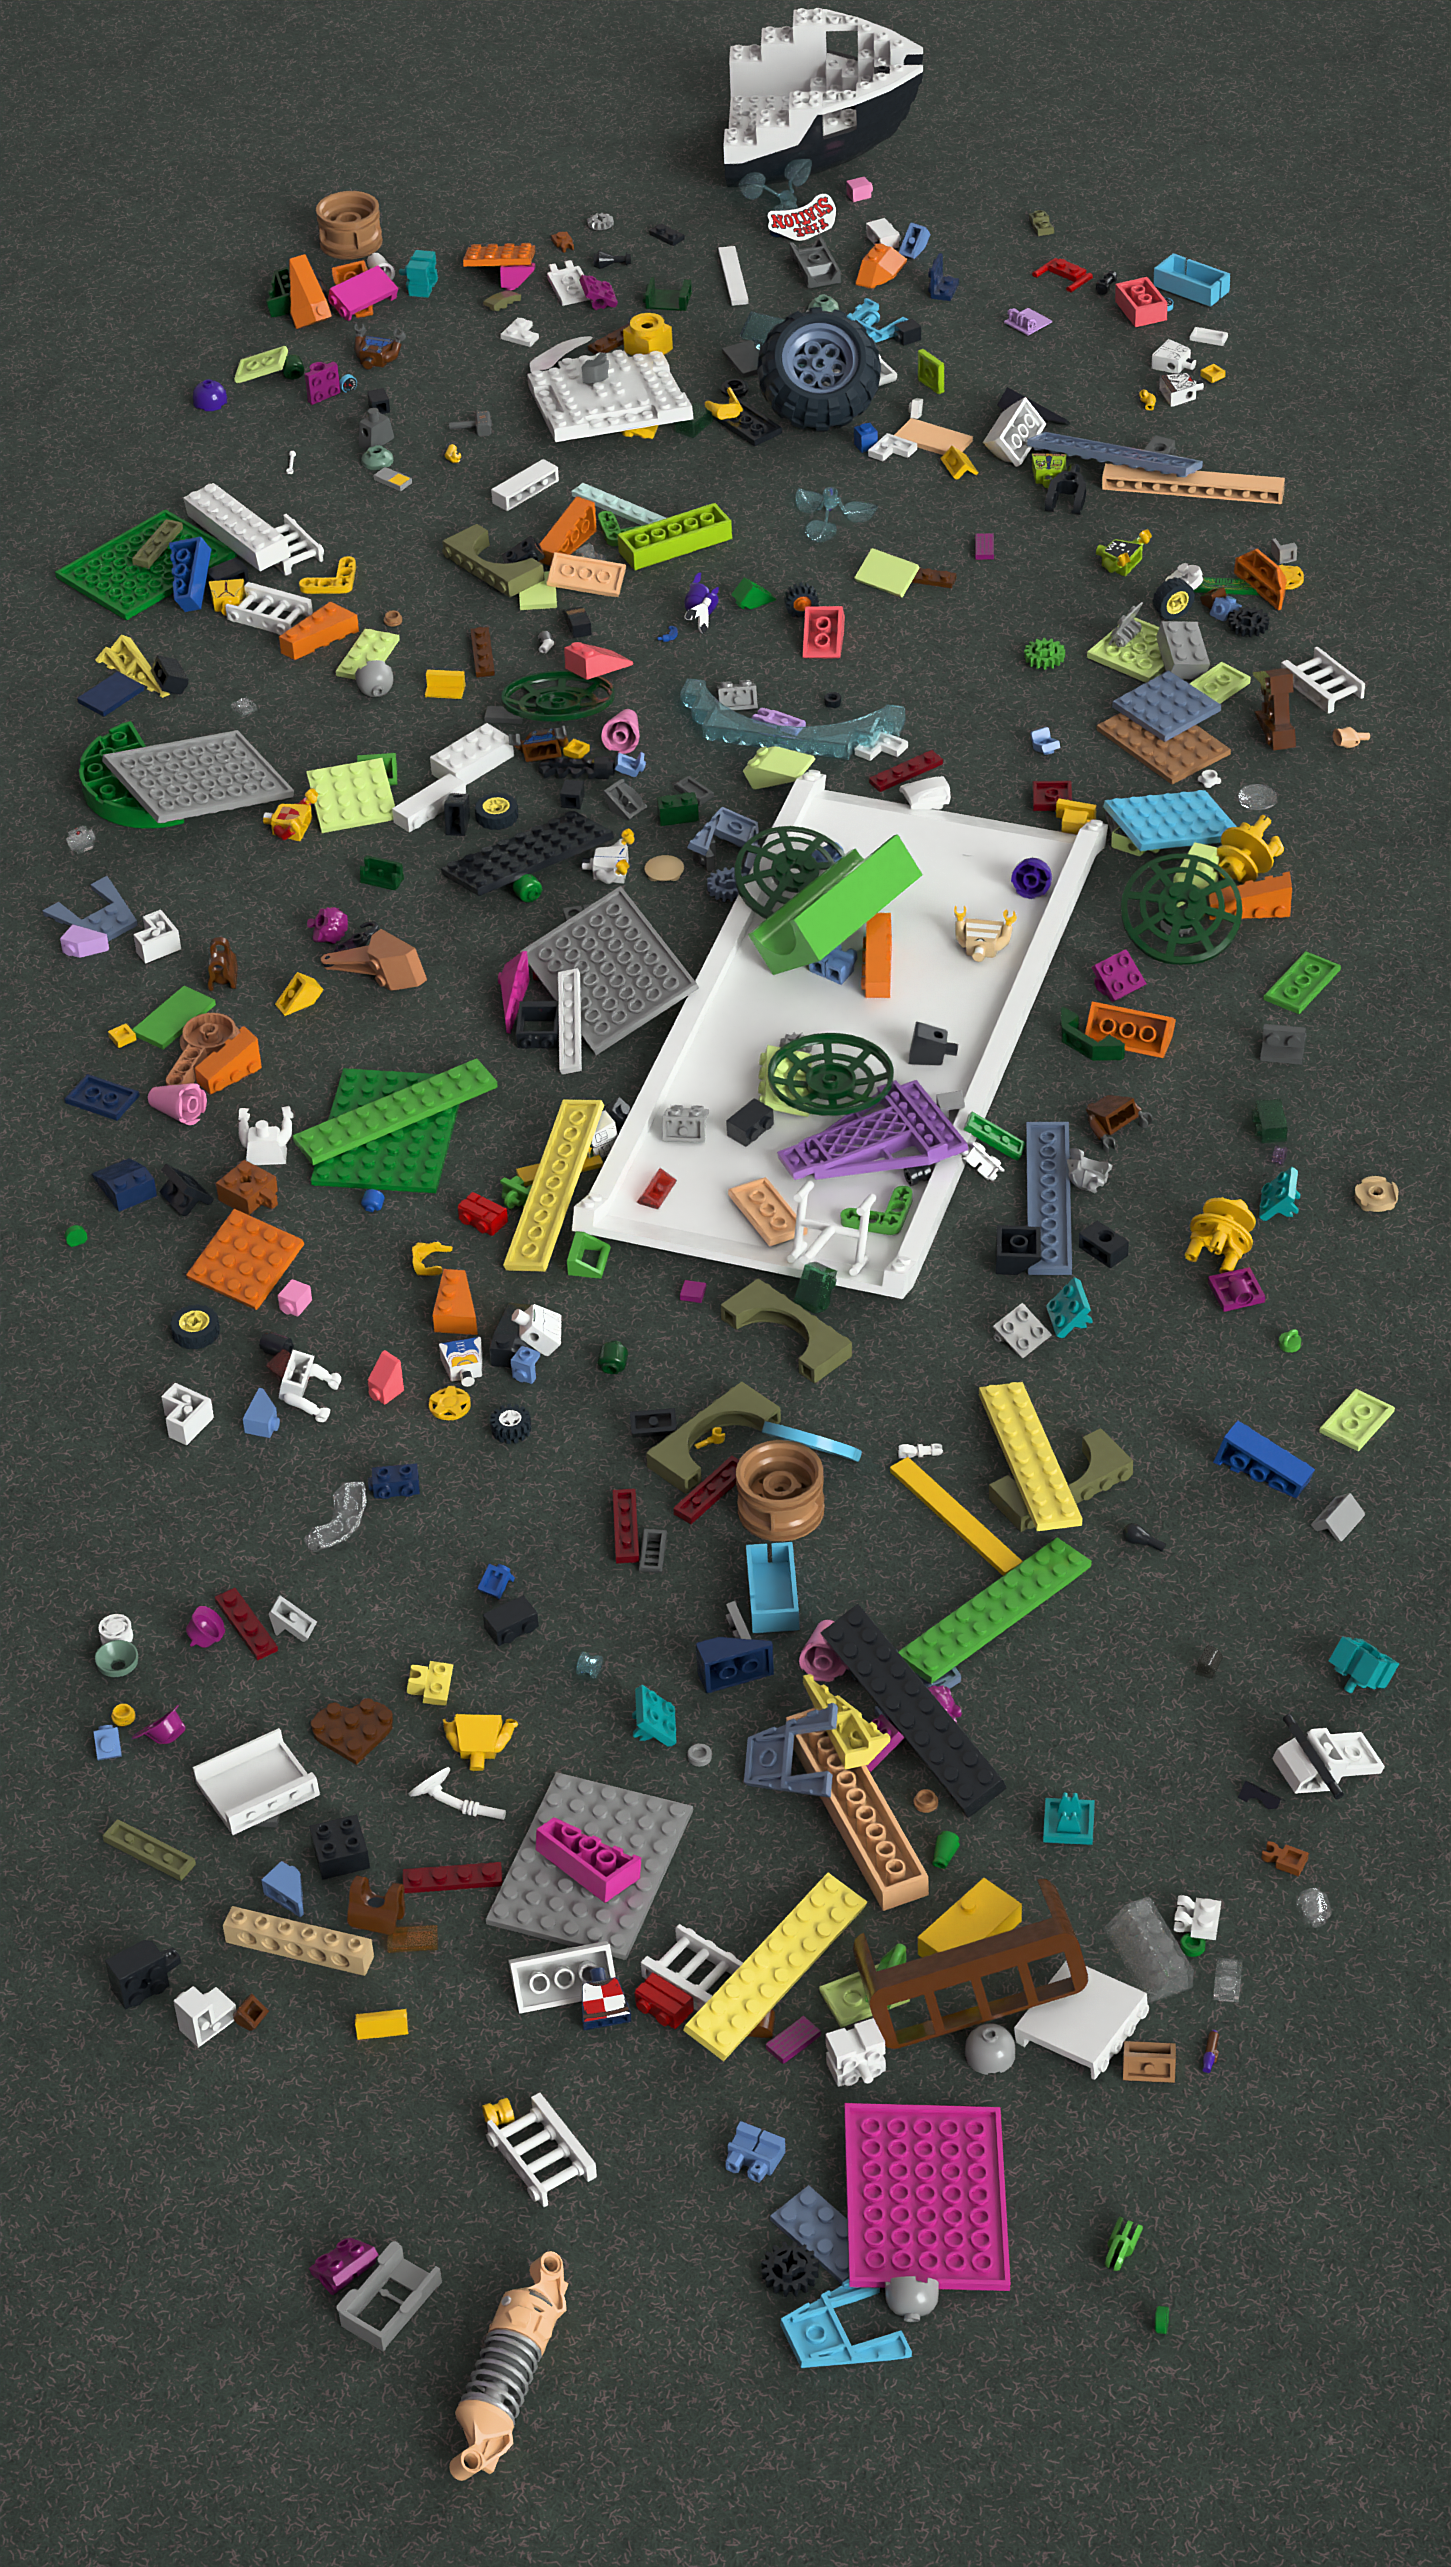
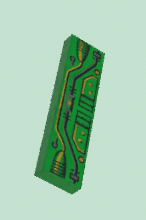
M1203 577L1202 583L1193 591L1207 593L1212 589L1223 587L1226 594L1259 595L1257 590L1245 580Z

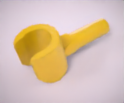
M713 1428L712 1436L694 1444L695 1448L699 1449L712 1443H723L725 1433L721 1434L722 1428Z

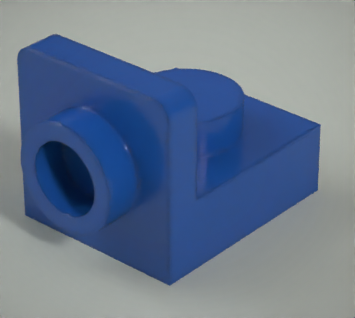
M489 1564L477 1589L482 1593L500 1599L508 1581L513 1582L515 1578L510 1573L508 1567L498 1564L497 1567Z

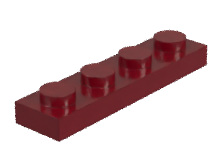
M930 750L870 777L869 783L879 792H882L942 765L943 759L933 750Z
M734 1456L729 1457L673 1508L674 1515L689 1524L695 1522L736 1484V1468L739 1459Z
M636 1489L613 1490L616 1564L639 1562Z
M236 1588L215 1596V1602L257 1661L278 1651V1646Z
M501 1862L403 1869L404 1893L502 1886Z

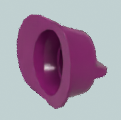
M199 1606L193 1613L191 1620L186 1626V1633L191 1639L189 1646L192 1647L197 1644L202 1648H207L213 1643L219 1642L225 1633L223 1620L211 1608Z
M176 1705L166 1715L134 1734L132 1739L145 1734L159 1744L173 1742L186 1729L176 1712L179 1705Z

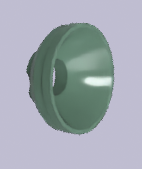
M825 294L813 299L808 307V310L813 307H822V311L833 312L834 309L839 310L838 303L831 296Z
M376 445L368 448L362 455L361 461L362 465L367 469L381 470L384 467L391 466L394 460L389 450Z
M114 1640L105 1643L97 1650L95 1662L102 1674L109 1677H122L132 1672L137 1666L138 1652L132 1643L124 1640ZM116 1662H123L125 1664V1667L121 1670L111 1668Z

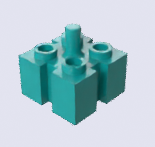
M416 250L413 256L410 257V262L405 266V269L399 270L400 276H407V279H409L406 282L409 296L428 298L431 294L432 287L435 286L438 280L437 269H435V252Z
M1342 1637L1329 1659V1662L1335 1665L1334 1670L1345 1676L1347 1674L1351 1675L1344 1687V1690L1349 1693H1353L1357 1685L1362 1688L1368 1686L1372 1689L1387 1687L1399 1666L1398 1662L1386 1654L1377 1651L1375 1647L1363 1639H1352L1350 1637Z

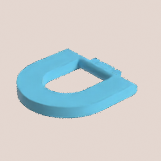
M765 1421L761 1432L774 1438L798 1442L809 1448L859 1462L862 1451L855 1447Z

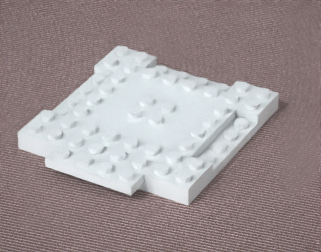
M622 350L606 353L607 360H609L608 378L597 383H583L581 367L587 360H594L599 353L594 356L583 355L576 359L565 358L562 361H558V368H550L547 371L536 370L527 374L530 391L555 442L693 419L692 405L685 392L682 393L670 373L669 364L665 356L659 351H652L650 354L644 355L635 354L632 357H628L626 352Z

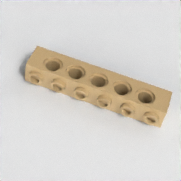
M234 1906L231 1907L223 1924L226 1943L363 1976L366 1975L374 1958L372 1939Z

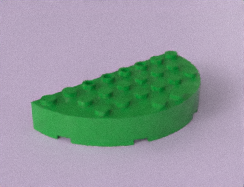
M131 721L111 728L107 735L97 737L87 747L80 760L79 775L83 797L96 814L115 824L133 828H164L184 823V819L157 823L103 763V755L146 747Z

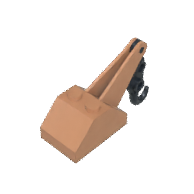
M375 921L361 924V928L368 926L372 928L363 934L355 933L351 939L337 945L334 953H327L321 957L322 964L327 970L376 975L377 983L391 991L418 987L427 981L416 949L382 929L379 930V925ZM371 938L370 944L366 946L368 940Z

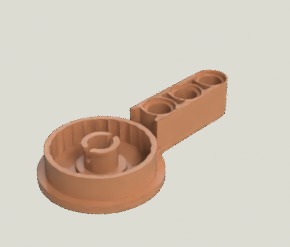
M205 1013L190 1019L185 1024L180 1038V1046L183 1053L166 1077V1085L194 1083L196 1080L194 1068L212 1052L215 1051L217 1053L225 1046L224 1042L226 1040H232L240 1033L234 1021L220 1013Z

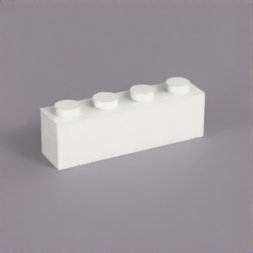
M542 459L491 489L492 503L509 511L558 482V467Z
M450 773L392 808L394 823L408 832L419 828L422 824L430 819H434L444 811V802L450 793L466 794L465 782Z

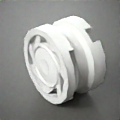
M109 1615L99 1624V1633L103 1645L114 1640L131 1642L133 1639L131 1621L124 1615Z

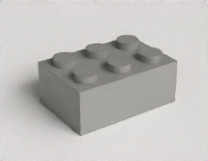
M1162 621L1156 635V640L1166 672L1170 671L1181 679H1197L1206 673L1210 662L1198 622Z

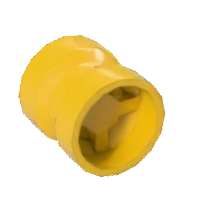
M508 2098L501 2099L494 2105L490 2103L482 2105L486 2122L492 2120L498 2127L500 2124L509 2125L515 2121Z

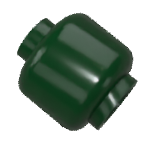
M297 355L286 356L282 369L284 377L292 380L299 379L305 371L301 358Z
M619 1341L603 1344L598 1357V1365L602 1371L607 1374L622 1372L626 1367L628 1358L627 1348Z

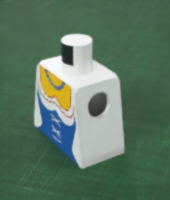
M481 1337L439 1344L440 1358L451 1381L461 1380L463 1386H471L474 1384V1378L482 1377Z

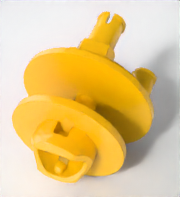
M1261 815L1254 826L1243 822L1240 827L1227 828L1221 835L1222 846L1217 848V856H1219L1218 865L1232 879L1238 882L1245 883V881L1250 880L1255 882L1258 873L1268 872L1273 866V857L1281 848L1280 843L1276 840L1270 841L1267 845L1262 839L1263 832L1271 824L1270 818L1267 817L1265 819V815Z
M1211 1198L1203 1206L1204 1214L1196 1215L1191 1220V1242L1184 1256H1186L1187 1260L1196 1262L1204 1246L1210 1252L1215 1251L1214 1254L1219 1255L1223 1253L1225 1259L1219 1270L1222 1274L1234 1271L1237 1261L1252 1248L1253 1239L1249 1232L1253 1230L1256 1220L1254 1215L1248 1210L1246 1203L1241 1199Z

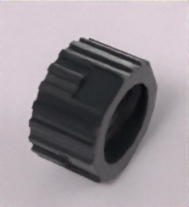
M837 692L827 693L824 696L825 706L828 708L839 707L841 695Z

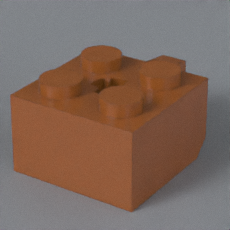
M243 1160L216 1182L218 1200L247 1215H250L261 1205L271 1209L278 1205L277 1195L275 1194L278 1192L276 1176L246 1160Z

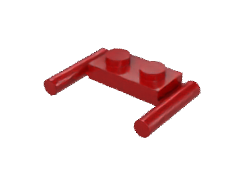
M1061 258L1052 259L1032 273V276L1037 278L1049 270L1054 274L1073 281L1074 283L1066 288L1070 293L1093 278L1091 273H1086V269Z

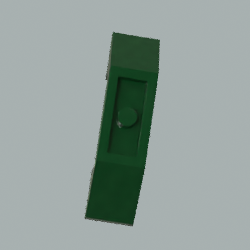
M1065 1007L1061 1008V1039L1064 1044L1092 1061L1124 1059L1125 1044L1110 1034L1099 1042L1079 1031V1016Z

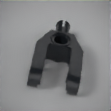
M1074 463L1070 464L1068 471H1062L1050 481L1045 499V511L1054 512L1059 494L1063 493L1074 495V506L1071 513L1081 515L1086 499V482L1079 472L1080 466L1075 463L1074 468Z

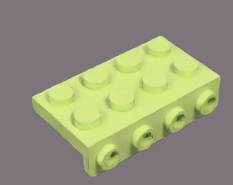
M767 1045L765 1053H761L759 1065H762V1067L760 1068L758 1078L762 1079V1081H760L758 1093L761 1094L758 1101L775 1111L808 1117L809 1113L788 1106L771 1090L768 1082V1066L771 1058L780 1047ZM800 1051L793 1052L800 1060L812 1055ZM784 1058L777 1066L774 1076L787 1079V1075L794 1064L787 1058ZM798 1070L793 1080L806 1081V1073ZM775 1083V1086L782 1094L791 1100H796L787 1086ZM794 1087L802 1097L810 1094L806 1088Z

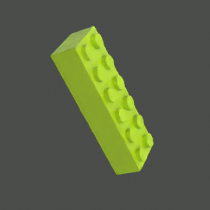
M712 503L619 533V553L634 570H638L732 539L731 520L718 505Z

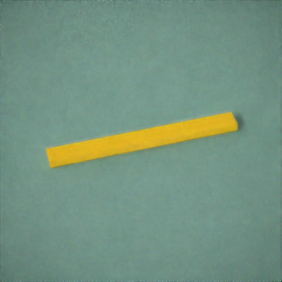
M909 1457L890 1467V1473L1003 1576L1023 1562Z

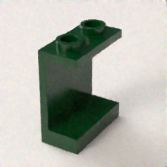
M651 277L649 284L646 285V293L643 294V303H646V309L686 311L692 294L691 279H684L681 290L655 289V277Z

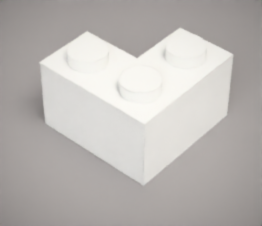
M162 910L143 916L145 930L133 935L136 953L145 964L181 950L179 932Z
M174 1383L162 1396L164 1413L168 1416L166 1424L169 1438L182 1444L188 1445L214 1418L210 1398L177 1383Z
M193 1986L186 1992H182L174 2000L179 2030L198 2048L235 2021L233 2019V2013L236 2011L235 2004L217 1987L203 1995Z

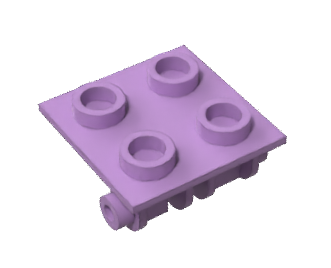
M1015 308L1009 309V319L1004 321L1007 325L1026 335H1030L1052 323V320L1029 308L1021 312Z

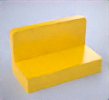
M951 446L940 458L955 479H960L967 470L975 475L979 473L967 455L954 446Z
M427 670L425 697L461 699L466 686L464 671Z
M406 2009L356 2014L357 2039L408 2034Z

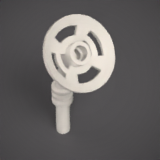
M449 1767L437 1772L408 1793L410 1797L428 1793L430 1797L433 1796L435 1799L462 1811V1814H473V1816L478 1814L504 1820L506 1810L479 1805V1802L474 1804V1801H462L442 1792L443 1788L440 1784L449 1774Z

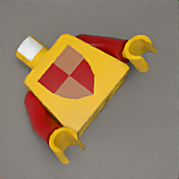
M314 788L309 789L305 793L306 798H303L299 803L280 804L275 813L265 812L263 822L272 826L273 835L282 840L301 841L312 821L311 803H316L318 793Z

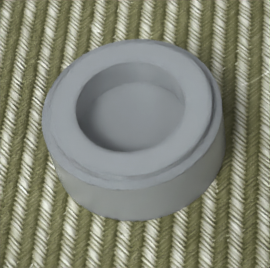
M695 1744L688 1750V1761L694 1766H705L712 1759V1751L705 1744Z

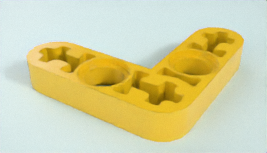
M346 556L340 559L336 578H304L300 580V591L307 594L350 592L353 588L356 571L355 558Z

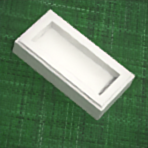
M1195 327L1190 335V340L1220 346H1223L1228 338L1227 332Z

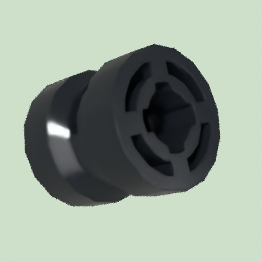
M929 1165L903 1168L905 1179L910 1186L918 1184L921 1180L928 1181L932 1175Z

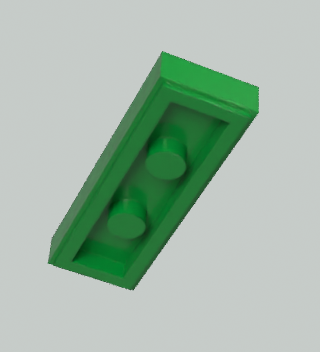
M974 1112L968 1115L964 1131L971 1133V1135L1014 1160L1021 1158L1026 1144L1024 1141Z

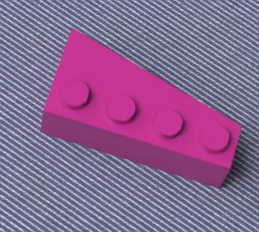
M555 1817L537 1828L535 1850L604 1903L640 1879L641 1857L635 1854L631 1857L623 1853V1849L614 1845L612 1848L601 1843L600 1838L594 1835L592 1837L586 1836L581 1833V1829Z

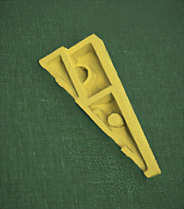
M121 635L111 648L105 647L95 659L98 663L103 662L107 664V668H114L129 678L147 686V690L160 693L162 698L170 695L169 692L161 690L150 671L151 666L130 637Z
M803 1675V1684L815 1709L820 1711L827 1708L830 1703L838 1706L836 1729L826 1731L844 1768L850 1769L868 1765L890 1742L889 1734H882L877 1730V1725L864 1720L862 1714L840 1696H833L828 1691L826 1685H819L814 1681L813 1675Z

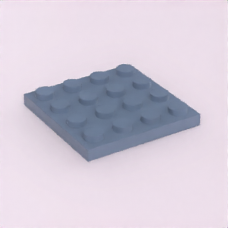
M1170 671L1115 699L1112 703L1114 709L1164 742L1221 711V704Z

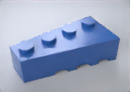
M202 537L170 542L169 547L172 551L170 558L173 562L172 575L174 576V600L185 612L199 610L203 601L211 548Z
M1238 1420L1225 1435L1213 1462L1218 1465L1222 1463L1231 1466L1230 1470L1236 1473L1243 1471L1250 1474L1251 1479L1257 1482L1266 1481L1269 1487L1294 1498H1297L1303 1491L1315 1471L1306 1462L1301 1461L1287 1450L1282 1449Z

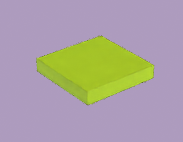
M918 350V380L937 394L944 393V363L926 350Z

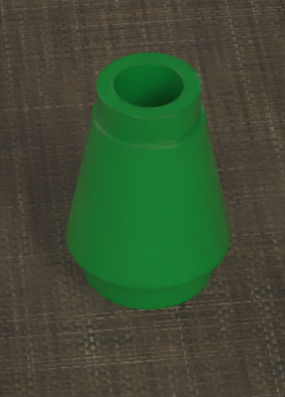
M942 1831L937 1836L932 1862L933 1866L946 1869L960 1846L959 1837L955 1833Z

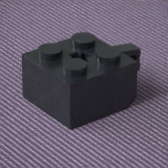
M140 1941L105 1960L111 1990L125 2010L132 2006L140 2005L148 1997L154 1994H161L170 1986L167 1973L181 1964L180 1955L173 1947L160 1952L153 1941Z

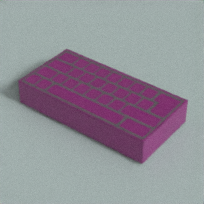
M994 533L976 534V560L994 559Z
M802 2016L766 2044V2050L784 2064L819 2038L821 2031L806 2017Z

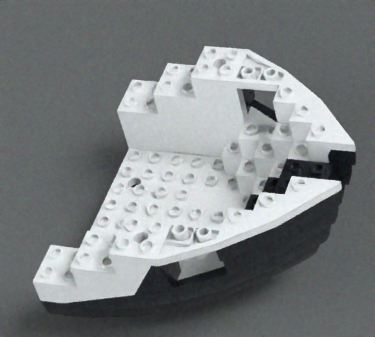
M800 8L794 10L793 27L791 28L788 26L782 28H762L761 46L756 44L750 46H730L729 129H725L724 166L727 187L776 184L820 173L849 162L870 151L880 142L890 138L897 131L901 121L906 119L911 103L915 101L918 87L922 83L923 47L888 28L858 17L821 8L809 10ZM827 31H858V58L828 50Z

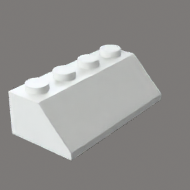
M607 1941L508 1960L519 2014L581 2002L582 1984L591 1982L590 1970L594 1968H604L606 1979L615 1977L610 1944Z

